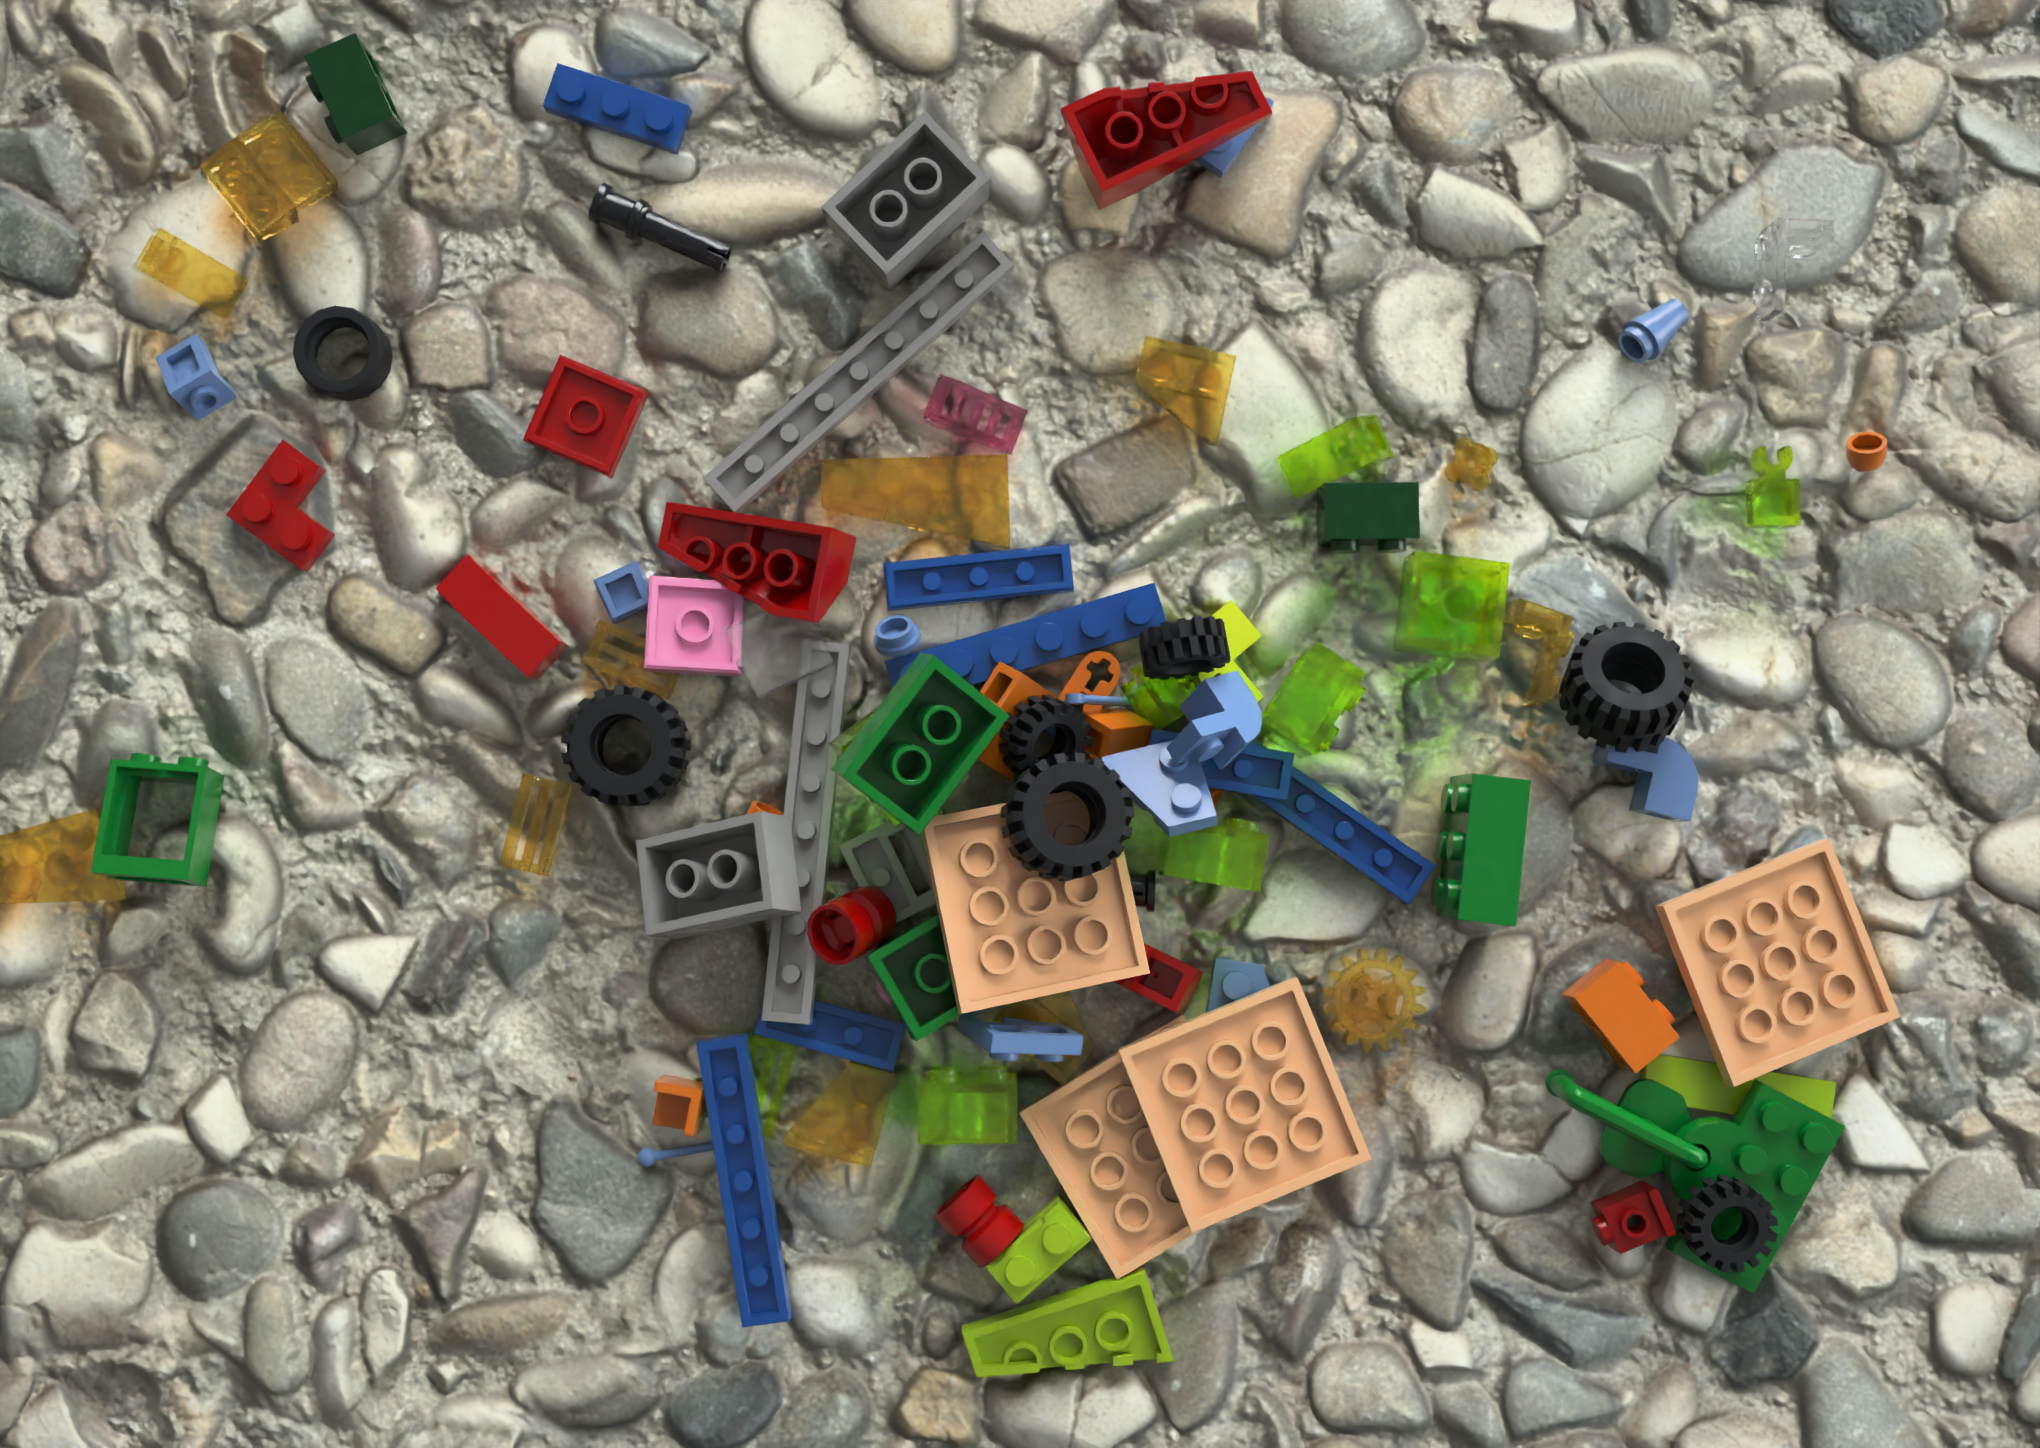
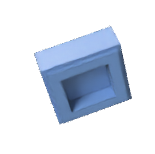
M637 561L593 580L612 623L617 624L648 609L649 584Z

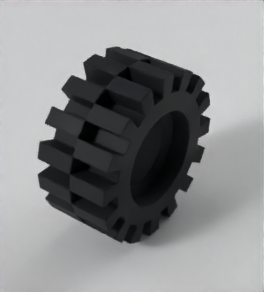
M1194 616L1191 620L1180 618L1177 619V622L1173 623L1169 621L1162 622L1160 627L1151 626L1147 628V631L1139 633L1140 636H1138L1144 676L1149 677V679L1160 677V680H1168L1171 677L1182 679L1186 675H1191V677L1198 676L1200 672L1209 673L1214 671V668L1224 667L1231 659L1224 622L1222 619H1215L1212 616L1202 619V616Z
M1042 694V698L1035 695L1028 697L1029 706L1020 701L1014 706L1019 714L1015 717L1008 713L1009 718L1006 722L1011 724L1009 730L1000 729L999 736L1007 741L1006 743L998 744L999 752L1006 756L1002 760L1006 766L1011 768L1012 772L1019 776L1041 760L1048 759L1055 754L1064 753L1065 756H1069L1074 752L1084 753L1086 760L1090 756V754L1083 751L1084 746H1092L1093 739L1085 735V733L1092 730L1090 724L1083 720L1085 718L1084 714L1071 705L1050 695ZM1050 725H1055L1056 739L1053 746L1045 755L1039 758L1036 757L1034 748L1038 736Z
M1717 1175V1182L1710 1177L1701 1179L1704 1186L1702 1190L1693 1184L1688 1191L1694 1197L1691 1201L1682 1197L1679 1206L1686 1211V1214L1677 1213L1676 1221L1683 1227L1678 1229L1680 1237L1687 1242L1685 1245L1710 1267L1713 1268L1715 1266L1719 1271L1729 1273V1266L1736 1273L1744 1272L1743 1262L1745 1261L1753 1268L1760 1264L1755 1257L1759 1252L1768 1257L1772 1250L1765 1245V1242L1769 1240L1776 1243L1778 1235L1769 1227L1778 1226L1777 1217L1770 1213L1774 1209L1763 1198L1764 1196L1736 1177H1733L1731 1180L1726 1175ZM1728 1207L1738 1208L1742 1213V1223L1738 1231L1725 1240L1714 1238L1711 1233V1225L1716 1215Z

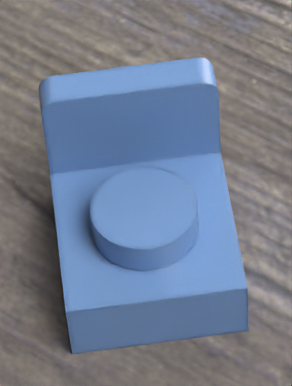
M197 334L156 356L169 394L195 419L204 418L236 398L233 388L219 375L207 344Z

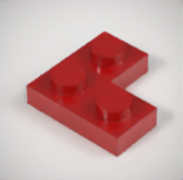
M284 440L280 442L226 514L284 558L306 572L310 570L336 535L298 508L326 470Z

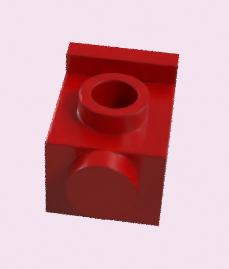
M1643 1180L1590 1202L1596 1215L1595 1218L1591 1219V1224L1597 1238L1603 1246L1609 1245V1247L1620 1254L1662 1236L1670 1237L1677 1234L1658 1188ZM1636 1214L1639 1223L1627 1228L1628 1218Z

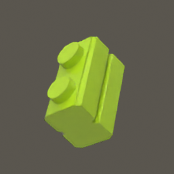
M1057 1194L1024 1222V1227L1018 1236L985 1267L1013 1301L1018 1304L1091 1240L1090 1233L1082 1220L1065 1200Z

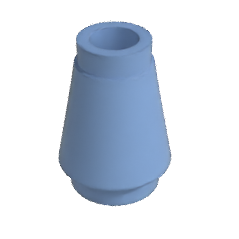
M1670 299L1666 303L1626 322L1623 326V331L1618 336L1620 348L1629 359L1637 363L1656 359L1683 324L1688 321L1689 313L1687 308L1679 300Z

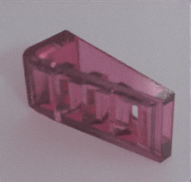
M939 374L924 413V423L1012 456L1028 410L959 380ZM948 394L956 396L950 415L947 416L942 414V410ZM966 401H970L975 404L969 420L965 424L959 421ZM984 407L991 409L992 413L985 431L977 429ZM1005 414L1010 416L1003 438L1000 439L994 436L1001 415Z

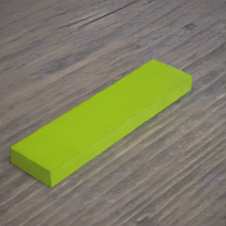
M1665 1054L1658 1055L1642 1068L1640 1072V1079L1655 1080L1681 1094L1689 1108L1736 1115L1756 1079L1832 1118L1836 1082L1771 1071L1732 1087L1724 1084L1716 1062Z

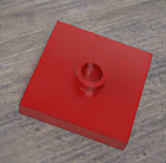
M560 355L523 441L612 479L649 393L644 389Z

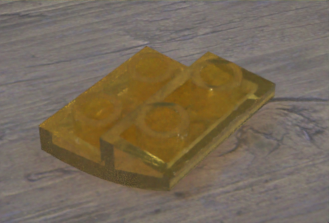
M281 110L237 135L200 166L203 175L258 243L299 221L298 211L338 191V180Z

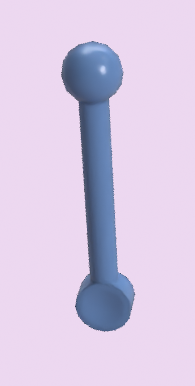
M1081 693L1065 694V703L1123 706L1133 712L1140 710L1143 706L1142 697L1136 693H1132L1127 697L1085 695Z
M712 1141L658 1151L644 1148L638 1154V1161L642 1166L650 1167L657 1160L713 1151Z

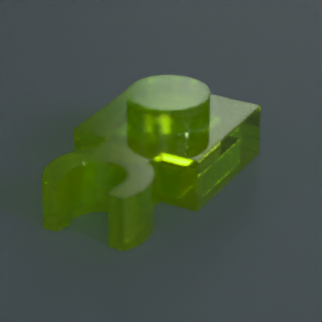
M1766 446L1754 449L1751 454V465L1755 472L1759 474V479H1751L1746 482L1747 528H1795L1800 526L1799 479H1786V470L1793 461L1791 447L1784 446L1777 450L1776 465L1768 462Z

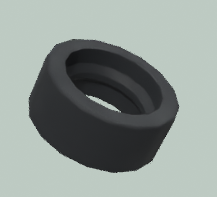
M332 306L316 311L302 323L295 335L293 347L296 368L306 382L333 399L353 401L368 397L383 385L391 370L393 354L388 337L379 325L368 316L350 307ZM344 327L354 328L361 332L368 340L370 347L368 360L363 369L352 378L346 380L331 379L318 366L317 356L319 347L325 337L334 330Z

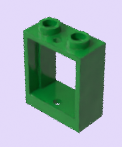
M131 753L130 760L111 759L91 873L110 880L206 887L225 775L208 767L209 761L194 757H179L177 764L161 763V757L143 753ZM141 781L196 785L184 860L128 856Z

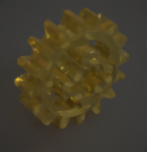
M1381 948L1376 949L1373 958H1370L1366 949H1357V961L1355 962L1347 956H1341L1340 962L1344 969L1341 972L1329 969L1327 974L1334 980V984L1332 987H1321L1320 990L1321 993L1331 997V1003L1320 1007L1322 1013L1335 1016V1019L1328 1025L1329 1029L1333 1032L1345 1029L1342 1042L1349 1046L1359 1038L1360 1050L1364 1052L1370 1051L1373 1042H1376L1381 1051H1389V1039L1391 1038L1404 1045L1407 1041L1402 1031L1406 1027L1416 1031L1420 1028L1417 1022L1412 1019L1413 1014L1426 1012V1007L1416 1003V996L1425 993V987L1412 985L1411 983L1417 976L1418 971L1414 968L1402 971L1401 967L1403 966L1404 958L1397 954L1387 962L1386 950ZM1381 968L1388 971L1391 975L1385 976L1378 981L1371 979L1364 970ZM1348 983L1351 986L1349 1002L1343 1005V993ZM1364 986L1377 993H1382L1377 998V1002L1380 1005L1379 1010L1382 1014L1368 1006L1364 1007L1369 1001L1366 994L1367 990ZM1403 994L1402 1009L1399 1016H1397L1395 1013L1397 998ZM1365 1020H1373L1382 1030L1364 1031L1358 1029L1355 1025L1357 1023L1361 1024Z

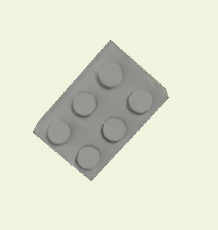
M924 111L823 204L821 208L826 225L891 290L990 198V178Z
M759 811L636 841L646 936L680 939L802 912L790 817Z

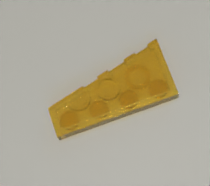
M1007 454L821 460L822 508L825 510L880 522L896 523L912 529L928 530L951 535L958 539L974 540L1010 550Z
M91 809L0 835V904L127 899L123 881L110 880L91 873L102 809Z

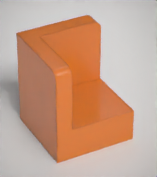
M1119 707L1081 711L1085 716L1083 720L1090 724L1092 730L1085 733V735L1093 738L1092 746H1084L1083 751L1090 754L1088 760L1095 757L1102 760L1101 757L1149 745L1150 733L1154 729V724L1129 709Z
M663 1075L658 1078L654 1083L653 1091L658 1092L652 1124L684 1130V1136L694 1138L702 1130L706 1110L703 1082Z

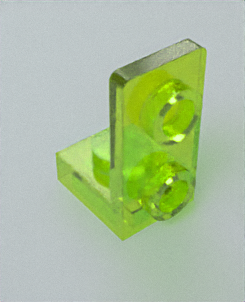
M1365 415L1356 416L1281 454L1278 457V461L1294 497L1299 498L1319 489L1323 483H1332L1362 467L1380 465L1394 458V454L1377 416Z

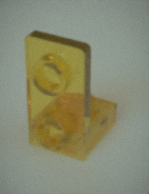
M155 228L132 269L149 279L159 281L222 318H227L248 283L246 277L162 228Z
M1518 598L1507 604L1502 621L1514 625L1513 632L1523 637L1540 640L1542 635L1545 636L1523 706L1534 709L1544 706L1545 701L1550 702L1557 691L1560 676L1555 674L1560 657L1564 658L1568 654L1573 643L1574 631L1569 630L1573 616Z

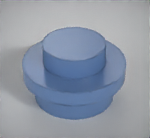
M904 615L887 617L880 621L875 629V648L878 653L887 657H904L911 653L921 640L918 626L912 623L909 617Z

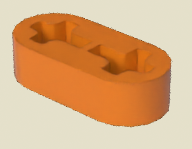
M1094 651L1088 654L1081 661L1058 698L1065 702V694L1070 693L1110 696L1121 676V669L1117 659L1105 651ZM1101 661L1109 664L1107 673L1112 679L1109 683L1101 680L1093 692L1085 688L1092 674L1086 668L1090 663L1097 666ZM1085 704L1082 711L1100 710L1104 705Z

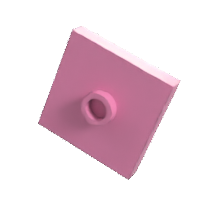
M649 576L644 672L740 677L744 597L725 588L723 584L716 580Z

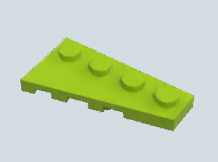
M1144 1266L1131 1271L1118 1280L1115 1276L962 1325L963 1338L976 1377L1039 1373L1040 1368L1065 1366V1370L1085 1369L1084 1365L1101 1363L1125 1366L1133 1365V1361L1156 1359L1157 1363L1174 1362Z

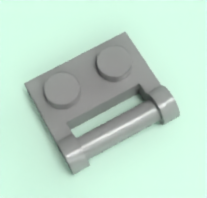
M893 818L839 845L858 886L877 888L889 898L897 916L896 923L936 904L922 833L919 835ZM900 831L930 888L929 891L919 896L889 839L890 836Z

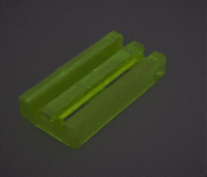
M752 1032L749 1038L752 1065H754L758 1047L767 1048L756 1086L760 1110L776 1052H784L765 1125H762L764 1137L772 1138L798 1046L759 1036Z

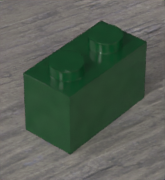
M356 33L304 55L311 74L305 76L306 81L319 103L324 101L330 115L324 117V120L337 144L345 142L356 155H360L407 134L406 128L370 50Z
M1419 482L1323 483L1317 490L1318 546H1331V553L1335 554L1359 552V546H1377L1378 553L1405 552L1406 545H1411L1420 539Z

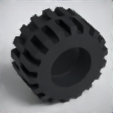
M1614 622L1611 629L1603 624L1595 627L1593 634L1587 632L1580 639L1579 645L1575 646L1560 684L1559 693L1562 695L1559 704L1561 710L1567 711L1566 721L1570 726L1577 725L1579 727L1578 735L1585 740L1592 737L1597 740L1595 746L1603 749L1606 748V745L1615 746V752L1626 753L1628 747H1633L1636 752L1647 750L1649 743L1654 746L1659 745L1664 741L1666 735L1670 736L1692 692L1691 686L1694 682V675L1692 671L1688 670L1691 663L1687 655L1678 654L1681 647L1674 640L1667 642L1663 639L1665 633L1657 629L1654 632L1645 630L1644 624L1635 623L1633 627H1627L1625 622ZM1608 680L1627 682L1639 689L1642 694H1631L1621 691Z
M625 685L614 686V689L611 690L602 688L594 692L595 697L591 700L584 698L577 704L581 708L577 715L570 713L566 723L571 725L569 733L562 732L561 743L567 744V752L561 753L563 764L570 765L572 770L567 774L572 782L579 783L582 786L580 790L587 796L595 797L599 802L627 807L643 806L649 804V801L654 799L660 800L667 795L666 791L670 787L677 786L681 781L678 778L681 770L687 769L689 760H685L686 750H691L690 740L686 739L685 731H688L685 721L678 717L677 714L679 712L673 705L664 701V698L638 687L631 688ZM624 719H635L643 723L647 727L652 741L651 753L646 764L631 775H620L613 772L606 764L603 756V741L607 732L614 724Z
M1074 752L1069 756H1065L1064 753L1055 754L1024 771L1016 778L1017 782L1009 787L1005 795L1008 798V802L1002 807L1000 817L1006 818V826L1002 827L1001 830L1003 838L1009 837L1013 845L1008 850L1013 857L1019 855L1024 860L1021 866L1027 871L1036 870L1040 872L1039 877L1047 880L1058 878L1059 881H1070L1105 869L1111 865L1110 861L1119 857L1124 851L1125 847L1122 843L1124 840L1130 839L1133 830L1132 827L1127 826V820L1134 817V807H1126L1124 799L1131 796L1127 786L1121 789L1118 787L1115 781L1121 776L1114 769L1108 772L1102 769L1104 761L1096 757L1086 760L1084 753ZM1066 790L1072 792L1086 805L1090 816V827L1085 840L1081 844L1076 846L1062 844L1054 839L1046 829L1042 814L1043 805L1046 797L1052 791Z

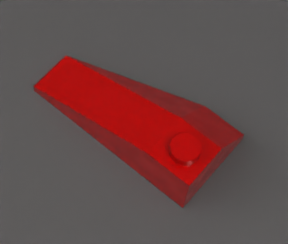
M1252 71L1196 77L1194 81L1164 84V81L1148 83V87L1120 90V86L1103 88L1061 108V114L1080 172L1099 210L1147 188L1269 118L1273 113Z
M666 502L658 548L698 572L704 573L718 581L732 592L757 604L759 608L771 615L819 623L848 583L856 537L833 527Z

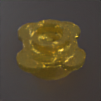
M1468 438L1459 439L1453 446L1455 452L1453 460L1445 467V476L1450 482L1462 481L1469 484L1472 490L1482 491L1489 485L1488 475L1492 471L1493 465L1498 461V454L1492 447H1486L1480 443H1472ZM1470 460L1475 462V468L1473 469L1467 466V462Z

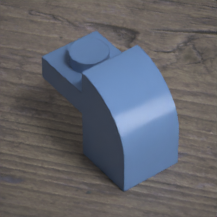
M1238 671L1203 680L1180 706L1190 723L1166 749L1176 764L1197 758L1199 762L1213 758L1219 769H1223L1247 747L1260 732L1262 716L1256 698Z
M1667 737L1657 746L1649 743L1647 750L1636 752L1633 747H1628L1627 752L1624 753L1615 752V746L1606 745L1605 749L1596 746L1592 763L1637 774L1629 811L1673 822L1691 821L1698 791V775L1692 758L1682 746Z

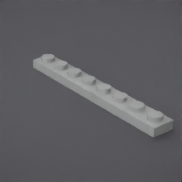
M982 231L703 477L705 481L733 512L740 513L1013 272L1014 264Z
M802 640L783 816L790 817L802 912L772 919L761 1018L763 1021L812 1025L819 957L810 945L807 936V922L811 913L819 906L825 904L838 775L831 768L840 758L851 646L849 644Z

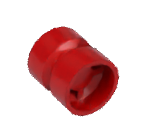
M858 887L844 894L841 898L833 899L815 909L807 922V936L812 949L818 957L829 964L836 966L844 965L859 958L867 951L883 945L892 938L896 929L897 916L894 906L886 894L874 887Z
M977 1174L962 1185L940 1207L934 1215V1219L947 1234H951L954 1237L962 1235L964 1238L961 1249L979 1268H983L1011 1244L1022 1231L1024 1222L1007 1204L994 1205L997 1195L993 1192L990 1185Z

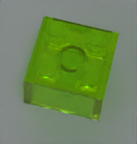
M1414 551L1404 558L1393 651L1483 663L1499 658L1510 563Z
M1319 642L1313 643L1300 653L1261 714L1262 725L1259 733L1286 751L1294 753V756L1299 759L1314 754L1317 755L1320 751L1325 753L1340 730L1334 726L1335 721L1345 711L1350 713L1362 697L1365 688L1359 684L1366 672Z
M1224 818L1223 826L1217 825L1169 837L1163 831L1156 874L1260 892L1270 834L1257 832L1258 822L1236 818Z
M1004 1064L978 1065V1073H959V1065H931L929 1073H922L918 1083V1145L1017 1144L1016 1072H1007V1065Z

